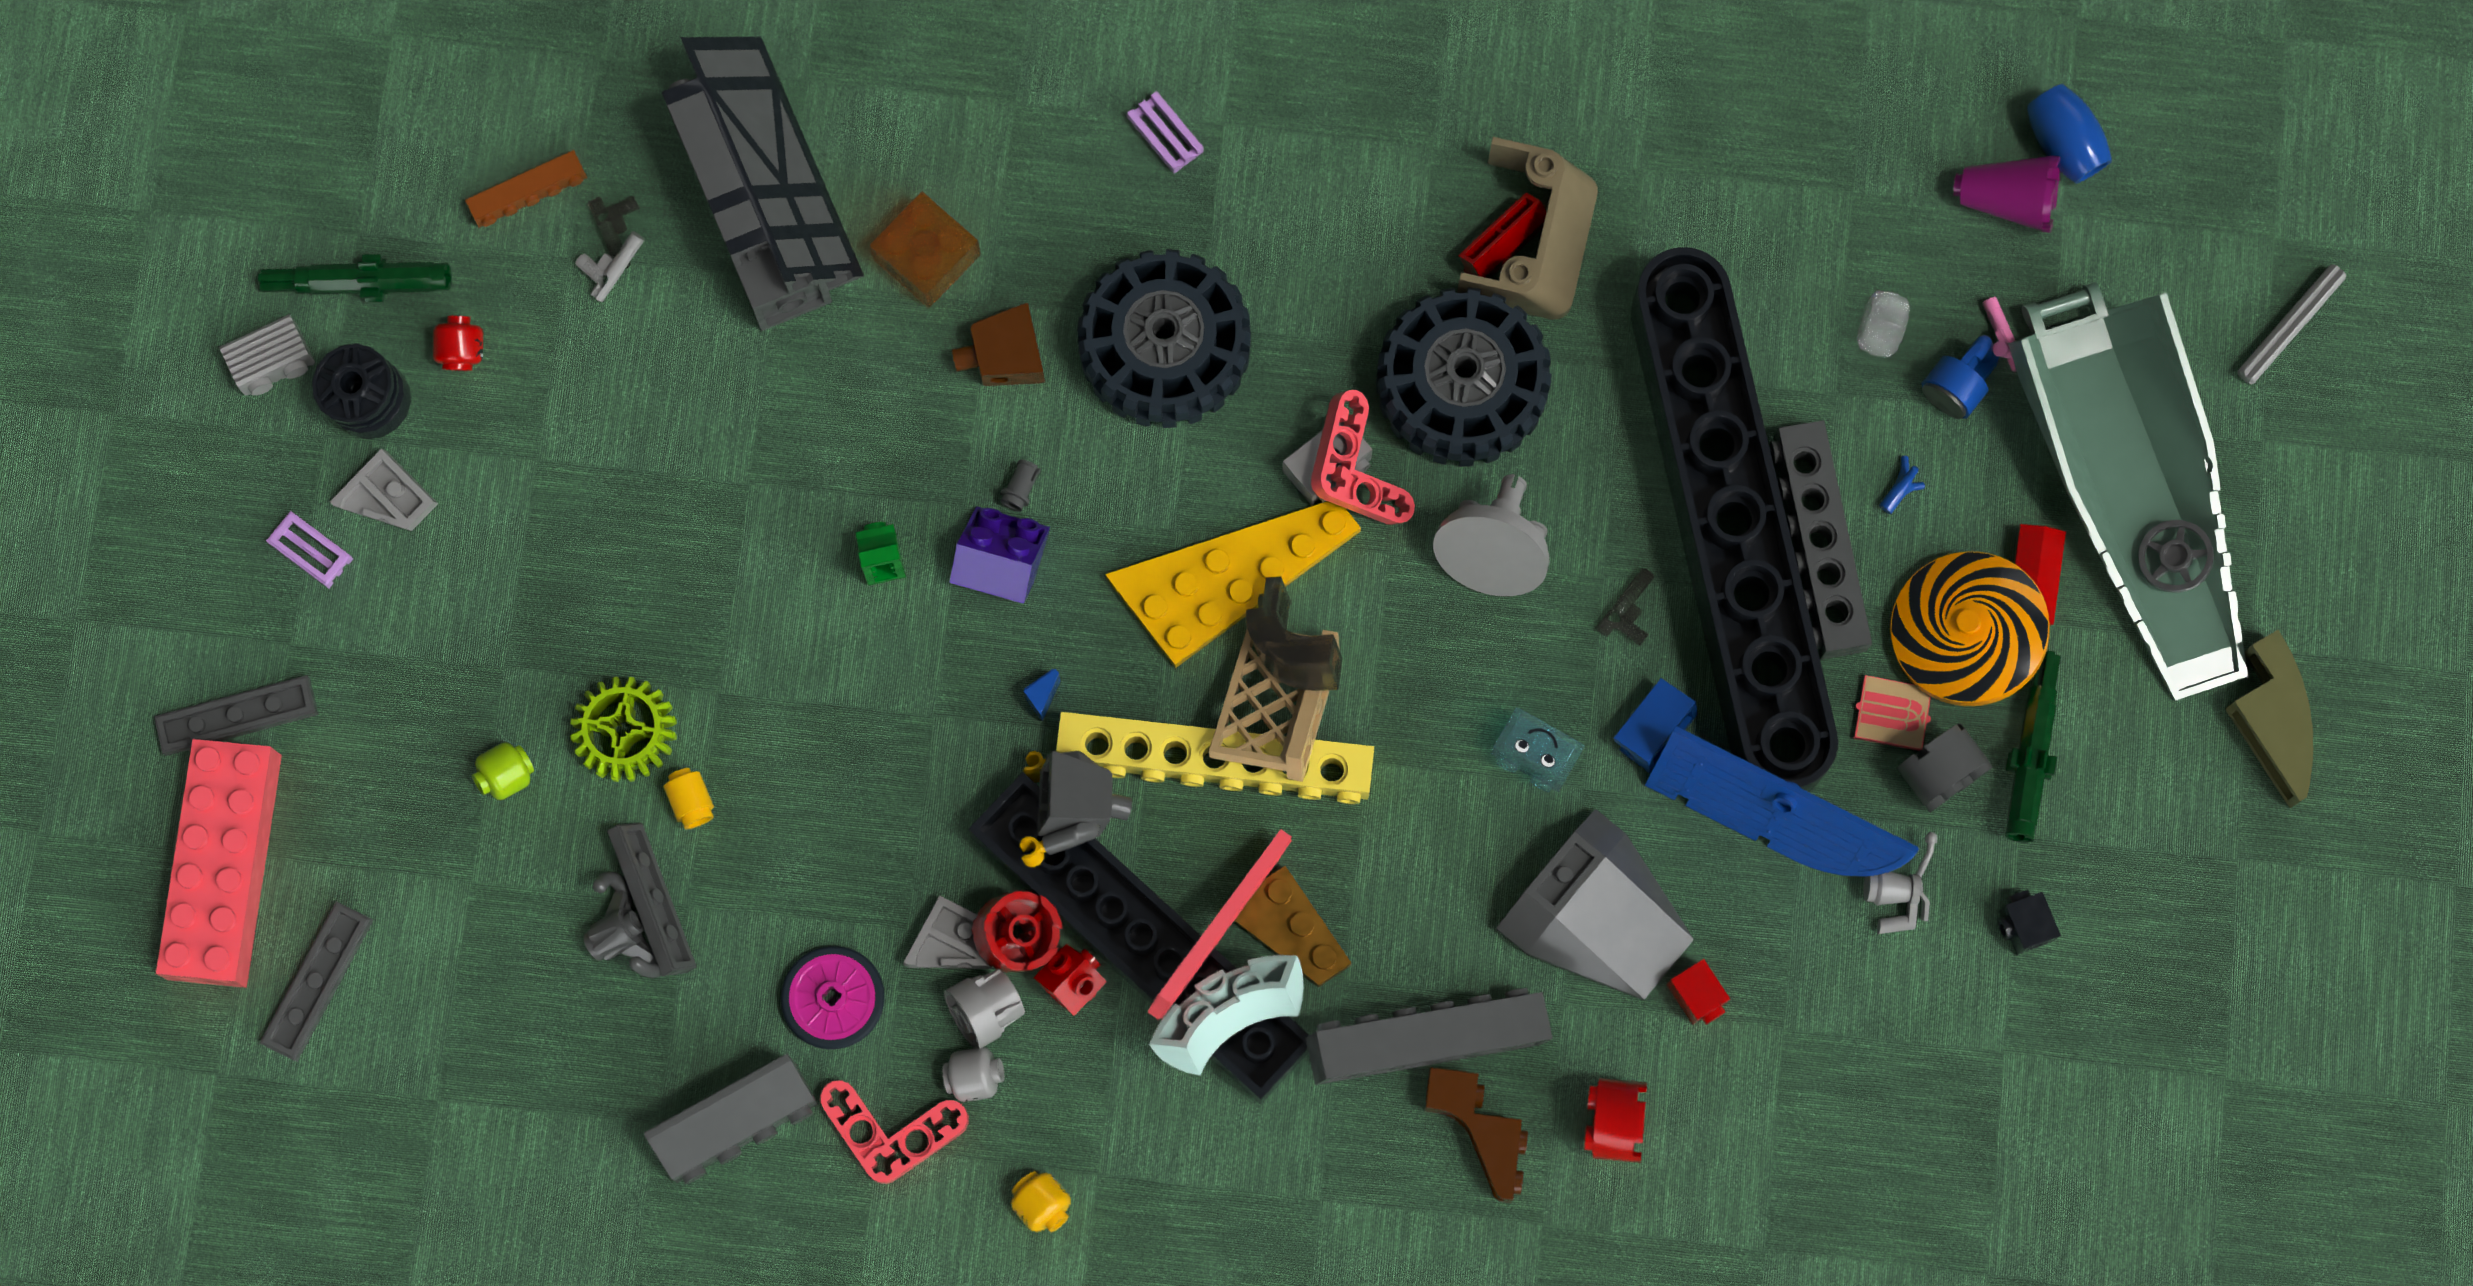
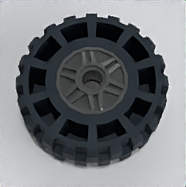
M1166 249L1165 255H1154L1153 250L1140 252L1139 259L1130 262L1126 257L1115 263V271L1113 273L1104 272L1095 281L1096 289L1094 292L1087 293L1082 304L1083 313L1078 319L1077 328L1082 369L1086 380L1093 385L1096 396L1102 403H1110L1112 411L1123 418L1130 415L1136 418V424L1148 427L1152 421L1162 422L1163 428H1175L1177 421L1186 419L1190 425L1202 420L1203 413L1209 410L1212 413L1218 411L1224 406V399L1228 395H1234L1239 388L1241 377L1247 371L1251 347L1248 309L1242 303V294L1235 284L1230 285L1227 282V274L1217 266H1214L1212 269L1205 265V258L1192 254L1190 259L1180 256V250Z
M1467 287L1466 293H1455L1454 288L1441 290L1440 296L1432 299L1431 296L1426 295L1418 299L1415 308L1412 310L1405 309L1396 318L1395 326L1387 331L1378 359L1376 391L1380 397L1379 406L1384 418H1388L1392 423V432L1398 439L1405 438L1409 441V449L1421 456L1423 452L1434 456L1433 462L1446 465L1447 459L1459 461V467L1473 466L1474 460L1484 459L1485 463H1490L1498 460L1500 453L1506 450L1511 453L1521 445L1523 438L1526 435H1531L1536 428L1539 418L1544 411L1551 385L1552 374L1549 370L1551 363L1548 348L1542 344L1543 334L1536 324L1530 325L1526 321L1528 314L1518 305L1512 309L1505 304V297L1497 293H1493L1492 297L1481 295V289ZM1460 375H1463V376H1467L1468 378H1462V377H1459V376H1460Z

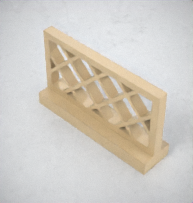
M1248 625L1209 749L1210 758L1287 771V779L1303 782L1340 657L1338 632L1323 630L1321 637ZM1254 640L1271 642L1274 649L1258 657L1252 650ZM1298 647L1312 649L1311 655L1298 663H1295L1288 654V652ZM1282 657L1289 667L1272 676L1264 665ZM1258 669L1265 680L1248 688L1242 680L1243 676ZM1296 675L1302 683L1301 688L1286 695L1279 683ZM1272 687L1280 699L1262 707L1255 696ZM1248 700L1256 711L1238 720L1232 712L1233 707ZM1287 707L1293 715L1292 719L1276 726L1269 715ZM1262 719L1270 731L1252 739L1245 728ZM1236 732H1239L1246 742L1235 749L1222 747L1223 740ZM1277 738L1283 746L1281 756L1264 754L1259 747Z

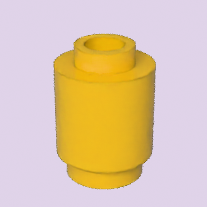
M683 768L668 776L669 782L663 788L677 822H682L684 829L701 826L714 818L711 811L714 805L699 771L691 772L690 768Z

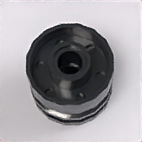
M361 344L339 346L326 354L316 367L312 380L313 397L322 412L351 435L364 439L384 437L396 430L407 417L411 404L410 386L404 375L372 347Z

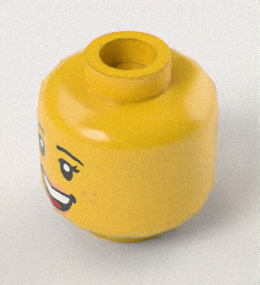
M1036 1171L1031 1172L1013 1187L1012 1194L1014 1196L1011 1200V1207L1031 1231L1039 1232L1048 1229L1050 1232H1054L1068 1220L1069 1216L1066 1214V1211L1071 1204V1197L1050 1173L1038 1174Z

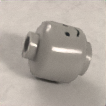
M986 1047L979 1050L977 1048L958 1050L952 1053L949 1062L943 1065L945 1089L948 1094H953L960 1102L989 1099L996 1094L998 1083L1004 1082L1005 1074L1002 1060L1000 1058L995 1059L992 1052Z

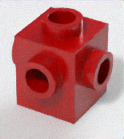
M1067 943L1034 977L1042 988L1073 1016L1088 1001L1092 1000L1107 982L1097 971L1101 964L1086 949L1078 953Z

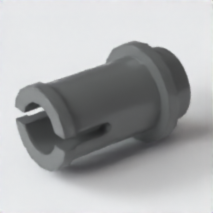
M1023 459L1018 460L1017 467L1007 488H1003L1000 492L1002 496L1000 502L1005 507L1020 512L1023 507L1029 505L1030 500L1028 496L1037 476L1041 472V469L1037 468L1036 464Z

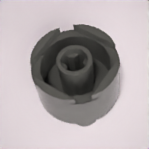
M1960 722L1928 743L1918 753L1913 754L1896 769L1923 806L1929 812H1932L1949 800L1950 797L1974 783L1993 767Z

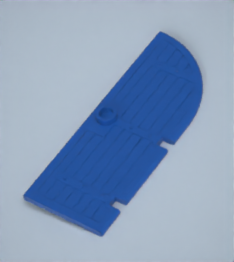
M1675 726L1645 786L1674 801L1679 794L1688 799L1686 807L1754 841L1761 835L1770 840L1767 844L1768 848L1800 864L1827 873L1856 877L1881 875L1902 867L1919 851L1917 846L1801 789L1799 785L1787 782Z

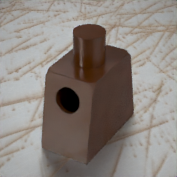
M1028 303L973 323L970 329L974 345L951 349L956 372L979 367L984 386L1040 384L1045 382Z

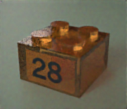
M921 192L869 245L873 260L928 308L981 255L978 240L924 192Z

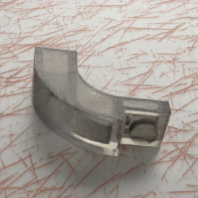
M1266 577L1264 594H1259L1258 609H1246L1248 632L1263 666L1277 680L1294 688L1310 691L1339 690L1343 657L1334 634L1302 636L1289 632L1287 624L1291 600L1282 577Z

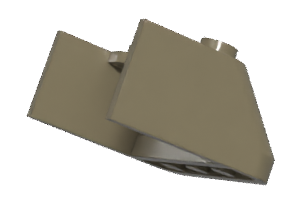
M1493 137L1488 159L1489 165L1524 172L1532 184L1552 191L1536 259L1525 256H1515L1508 259L1502 267L1499 281L1461 272L1457 293H1466L1467 287L1481 289V295L1492 297L1493 293H1497L1505 297V304L1512 309L1518 305L1528 315L1551 320L1560 319L1566 316L1572 307L1598 194L1596 182L1588 174L1553 150Z

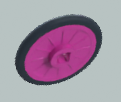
M841 946L821 947L803 955L788 971L781 989V1009L789 1028L802 1041L821 1049H842L858 1043L877 1025L884 1008V986L875 966L859 952ZM832 989H835L841 995V999L834 1006H830L824 1000V997Z

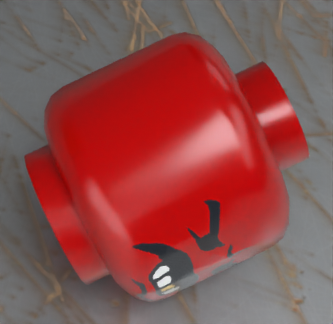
M447 316V323H440L434 327L432 356L437 363L442 364V370L473 371V365H477L482 361L484 332L480 326L470 324L471 317Z

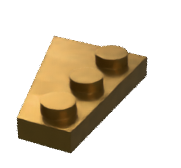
M1286 866L1262 882L1234 920L1252 937L1262 942L1277 955H1297L1303 976L1318 987L1352 965Z

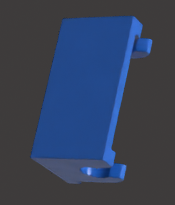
M1661 678L1616 734L1614 742L1621 746L1619 750L1651 774L1675 726L1686 730L1698 715L1696 701Z

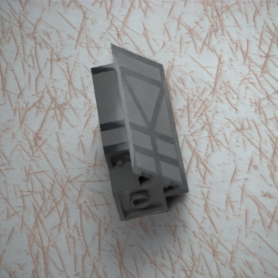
M680 37L697 78L678 80L672 83L668 90L663 91L662 95L726 243L761 331L832 303L830 290L864 277V274L762 37Z

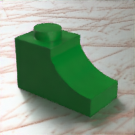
M885 522L870 523L863 527V531L855 532L861 568L868 586L906 577L894 524L886 525Z

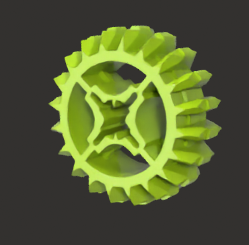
M613 677L611 689H607L603 682H598L597 688L601 692L595 697L592 692H585L584 696L590 702L588 706L576 704L575 709L583 715V718H572L570 724L582 730L572 733L570 739L573 743H582L574 751L578 757L587 756L583 763L587 769L597 766L596 774L598 777L604 778L611 769V779L614 782H619L623 771H625L629 782H634L636 779L635 770L640 769L642 774L648 777L650 776V770L646 765L653 762L656 767L660 768L663 766V762L657 755L660 752L665 755H671L672 749L664 741L676 740L677 734L666 728L676 725L677 719L675 716L666 715L673 709L669 701L661 702L664 694L659 689L650 693L651 684L648 681L642 682L637 688L636 679L628 677L625 687H622L620 679ZM619 702L618 708L613 715L599 717L607 707ZM635 702L645 705L652 711L654 727L646 726L645 723L636 721ZM627 722L632 728L631 732L628 734L625 731L626 736L620 737L616 728L618 725L622 727L621 723ZM593 732H601L603 736L612 738L613 758L597 750ZM649 741L642 751L625 758V756H629V751L635 743Z

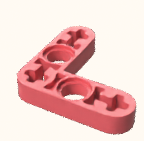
M1358 390L1337 393L1332 397L1329 404L1311 476L1313 491L1321 499L1384 524L1394 525L1407 522L1413 516L1415 509L1414 500L1410 493L1400 487L1355 470L1369 412L1366 397ZM1349 401V407L1354 409L1353 414L1349 415V410L1344 407L1345 402ZM1337 434L1343 436L1347 443V449L1343 455L1338 454L1333 446V440ZM1341 463V466L1336 467V464ZM1327 475H1331V480L1336 482L1334 488H1331V483L1326 481ZM1361 483L1367 486L1370 492V499L1366 505L1362 504L1356 495L1357 487ZM1395 500V505L1400 508L1399 513H1395V508L1387 504L1380 505L1381 501Z
M833 1081L827 1084L821 1093V1104L824 1111L867 1174L880 1184H889L900 1178L960 1136L966 1130L969 1123L967 1111L959 1102L945 1100L888 1139L849 1083ZM836 1089L840 1093L849 1092L850 1095L845 1101L852 1112L858 1106L862 1110L861 1113L851 1116L844 1125H841L839 1119L846 1117L841 1108L837 1105L832 1108L829 1106V1103L833 1100L831 1093ZM949 1109L952 1113L959 1111L961 1113L957 1118L959 1126L955 1129H952L949 1125L941 1128L938 1132L943 1138L936 1142L933 1132L924 1123L931 1119L935 1127L943 1121L942 1112ZM866 1121L871 1124L873 1134L868 1142L856 1143L852 1140L850 1130L856 1122ZM922 1131L928 1136L929 1144L923 1152L912 1153L907 1149L906 1139L911 1132ZM898 1142L901 1152L910 1161L903 1165L901 1158H898L890 1165L892 1172L886 1176L882 1171L875 1174L873 1169L878 1165L875 1159L880 1155L888 1159L897 1152L891 1146Z

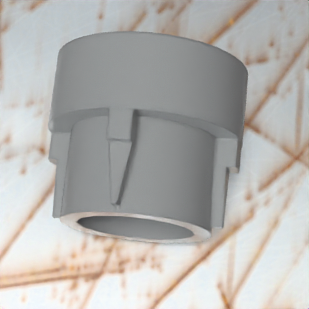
M1000 969L984 976L978 975L973 979L966 978L944 991L946 1004L957 1027L967 1042L978 1050L1000 1038L1001 1033L1005 1031V1027L1025 1014L1024 1006L1017 990L1007 975Z

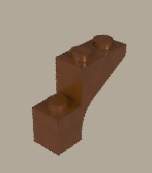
M1430 1068L1424 1112L1447 1116L1465 1129L1494 1198L1499 1202L1511 1203L1514 1194L1521 1195L1524 1171L1517 1170L1518 1154L1525 1155L1528 1131L1521 1130L1522 1120L1474 1114L1475 1108L1482 1109L1485 1085L1478 1084V1073Z

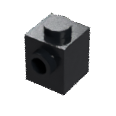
M2024 890L2006 898L2008 904L1999 910L2001 917L1997 919L2000 932L2005 940H2011L2016 955L2051 943L2061 936L2043 892L2031 896L2029 890Z

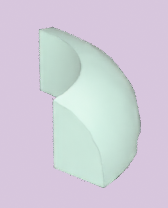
M1275 955L1247 960L1248 966L1235 969L1226 974L1222 969L1195 985L1197 990L1180 1006L1175 1003L1164 1016L1149 1043L1152 1050L1170 1066L1187 1073L1201 1075L1204 1066L1215 1050L1239 1030L1269 1018L1298 1017L1302 1005L1304 987L1303 971L1298 956Z

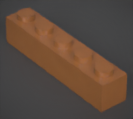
M572 150L467 198L465 201L478 227H487L503 216L509 217L516 214L518 209L525 206H534L542 198L559 194L562 189L568 186L574 187L581 184L587 176L575 151Z

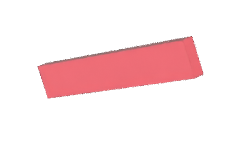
M1280 829L1160 991L1147 1011L1158 1020L1165 1016L1282 857L1292 841V836Z

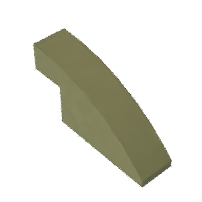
M2276 630L2244 651L2245 658L2263 685L2237 699L2225 710L2289 808H2292L2307 798L2313 765V726L2310 704L2303 678L2291 650L2280 631Z

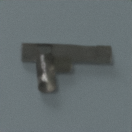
M634 195L608 207H605L601 197L588 202L593 218L613 258L623 246L618 234L628 229L623 215L640 209ZM600 214H608L604 221L599 220Z
M1645 568L1640 570L1595 627L1598 632L1608 637L1615 628L1624 633V635H1627L1628 638L1630 637V640H1633L1638 646L1645 642L1649 634L1643 629L1640 630V627H1637V625H1634V622L1642 612L1634 603L1655 578L1649 570ZM1616 613L1620 618V622L1609 621V618L1612 614Z

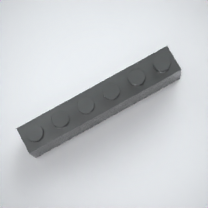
M1521 988L1504 993L1505 999L1492 1001L1491 995L1488 994L1467 999L1468 1005L1454 1007L1453 1001H1446L1431 1005L1430 1012L1417 1014L1416 1008L1413 1007L1392 1012L1393 1018L1379 1020L1378 1014H1371L1355 1018V1025L1341 1027L1340 1021L1319 1024L1316 1026L1317 1031L1306 1037L1315 1085L1540 1046L1553 1039L1543 992L1529 994L1528 988Z

